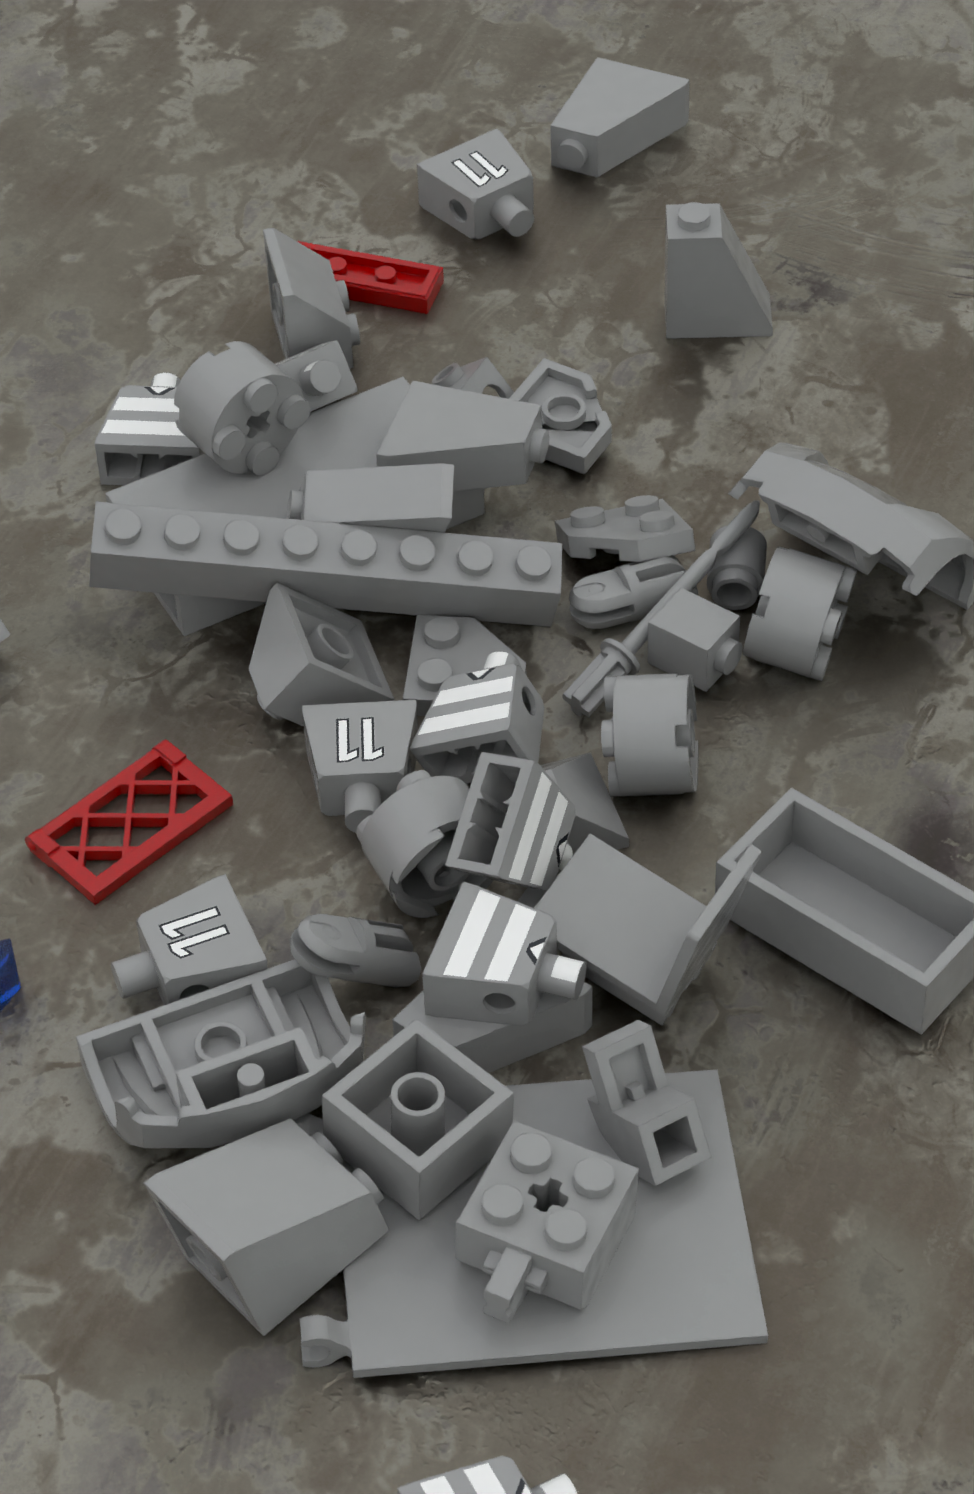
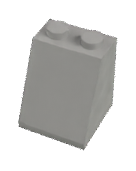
M291 1118L158 1172L144 1182L185 1258L263 1336L389 1231L378 1207V1204L384 1198L373 1180L360 1168L350 1173L341 1165L343 1163L341 1155L326 1136L319 1131L312 1136L308 1135Z

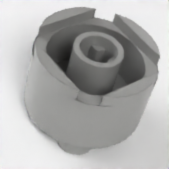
M241 341L226 343L225 345L230 349L216 356L210 351L203 354L186 371L175 392L174 405L179 408V420L175 419V422L181 433L224 470L231 473L253 472L255 475L262 476L276 467L280 454L291 442L298 428L307 421L311 407L310 403L304 399L300 386L290 376L252 345Z
M777 547L759 592L761 597L756 614H752L743 648V655L753 658L758 662L822 681L832 653V648L823 645L824 643L832 645L833 640L839 637L848 606L839 604L838 600L848 602L858 570L791 548Z
M666 673L605 676L606 712H613V717L611 720H602L601 743L603 756L615 757V761H609L608 764L610 797L676 795L696 791L698 785L699 752L698 740H695L694 721H697V708L692 675Z
M425 770L414 771L402 778L397 785V791L388 797L372 815L362 820L356 830L357 838L362 844L365 856L397 906L405 914L419 918L439 915L434 906L451 899L455 900L462 882L471 883L486 889L494 881L445 866L470 788L459 778L452 776L431 777Z

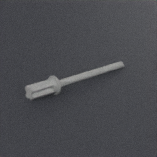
M759 500L749 503L718 535L712 548L706 550L689 567L621 643L611 638L604 639L600 645L601 653L562 695L563 700L571 705V710L578 716L584 714L589 718L604 702L605 676L636 675L639 672L640 664L634 654L648 640V622L680 588L691 592L712 569L716 559L726 553L756 520L760 507Z

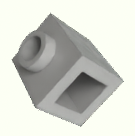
M680 588L648 622V663L667 673L691 674L694 686L707 692L722 674H730L741 658L743 645L739 642L740 616L690 591Z

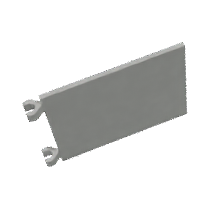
M718 1069L665 1073L669 1086L695 1098L712 1158L656 1186L638 1176L635 1216L587 1307L580 1310L543 1294L539 1295L528 1291L510 1323L484 1314L483 1307L486 1303L484 1290L492 1275L455 1259L456 1221L491 1162V1158L421 1220L414 1217L379 1188L384 1199L378 1204V1207L389 1231L343 1269L347 1321H338L325 1315H310L300 1318L303 1366L311 1368L323 1367L332 1364L344 1356H349L352 1361L353 1378L767 1343L768 1331ZM592 1079L506 1086L514 1092L513 1121L516 1120L621 1161L604 1139L590 1109L587 1099L596 1095ZM307 1113L293 1120L310 1136L317 1131L323 1134V1119ZM343 1159L341 1165L350 1173L356 1170Z

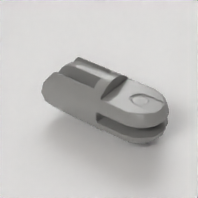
M675 555L643 562H633L615 567L612 570L584 577L576 582L570 590L569 602L572 618L580 625L591 629L608 628L626 622L641 620L686 570L678 562ZM697 586L691 591L698 595Z
M328 914L308 915L299 923L298 928L294 930L289 941L291 954L298 964L308 972L318 976L397 988L412 985L418 980L421 972L419 956L416 952H413V944L405 933L403 925L355 917L347 918Z

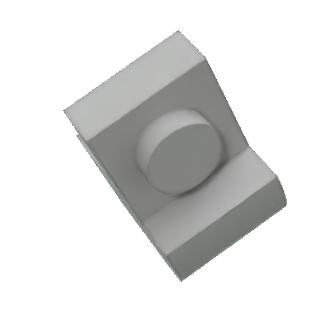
M636 1020L582 1046L596 1092L595 1096L587 1099L594 1119L604 1139L620 1160L639 1168L638 1176L656 1186L712 1158L695 1098L668 1085L651 1025Z

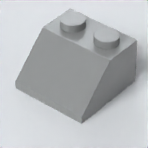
M275 228L263 229L271 313L284 358L287 359L319 344L337 340L349 368H353L352 346L360 345V333L355 313L346 315V312L350 311L345 281L335 280L328 259Z

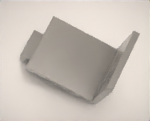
M589 834L561 873L556 876L555 881L547 891L528 887L517 902L550 914L557 921V949L563 952V957L586 962V978L658 1024L663 1025L673 1013L682 992L686 991L691 982L699 976L703 966L712 955L717 940L726 929L762 851L750 844L706 906L594 835Z

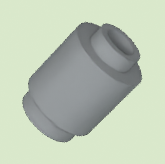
M724 526V527L718 529V530L712 535V537H711V539H710V547H709V549L712 548L713 543H714V541L716 540V538L718 537V535H719L727 526ZM749 527L726 553L716 559L714 566L707 573L706 584L712 599L716 604L725 609H746L752 606L759 596L765 577L767 542L758 530Z

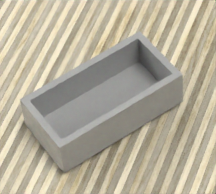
M792 787L716 862L715 894L749 845L752 844L760 849L762 853L730 920L921 1035L974 978V892Z

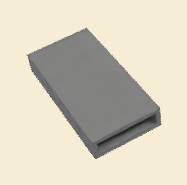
M400 377L311 412L307 421L298 428L291 442L280 454L276 467L265 475L258 476L253 472H228L221 468L207 454H203L106 492V501L108 503L287 518L290 491L300 490L306 471L377 467L376 453L410 384L404 377ZM487 488L453 491L452 519L447 529L485 514L484 489ZM154 593L183 636L266 603Z

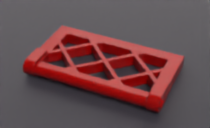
M164 739L155 745L151 751L42 828L36 829L25 837V843L36 857L48 867H52L96 905L233 805V798L228 791L187 759L182 751ZM160 766L172 774V780H142ZM120 794H128L126 813H95ZM136 794H171L169 813H134ZM178 794H196L202 799L185 813H177ZM74 827H82L80 846H60L56 842L57 839ZM90 827H125L123 846H88ZM133 827H164L139 846H131ZM86 860H118L98 876H95L86 868Z

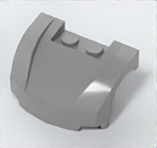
M777 443L763 452L728 493V495L738 500L749 486L759 488L758 494L762 501L768 504L771 520L775 526L866 575L879 562L905 576L906 579L903 582L902 589L915 596L919 595L924 588H927L966 610L974 602L973 539L939 513L907 506L882 490L844 471L829 466L828 461L820 451L790 443Z
M294 959L76 1036L81 1065L99 1106L110 1126L126 1143L142 1148H211L234 1142L289 1118L295 1120L322 1105V1095L363 1062L366 1016L365 1012L352 1016L349 1025L340 1009L328 977L308 972Z

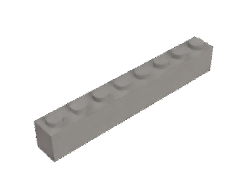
M95 502L89 587L267 602L270 589L276 583H279L332 608L407 615L471 617L478 621L546 627L552 626L561 596L562 543Z

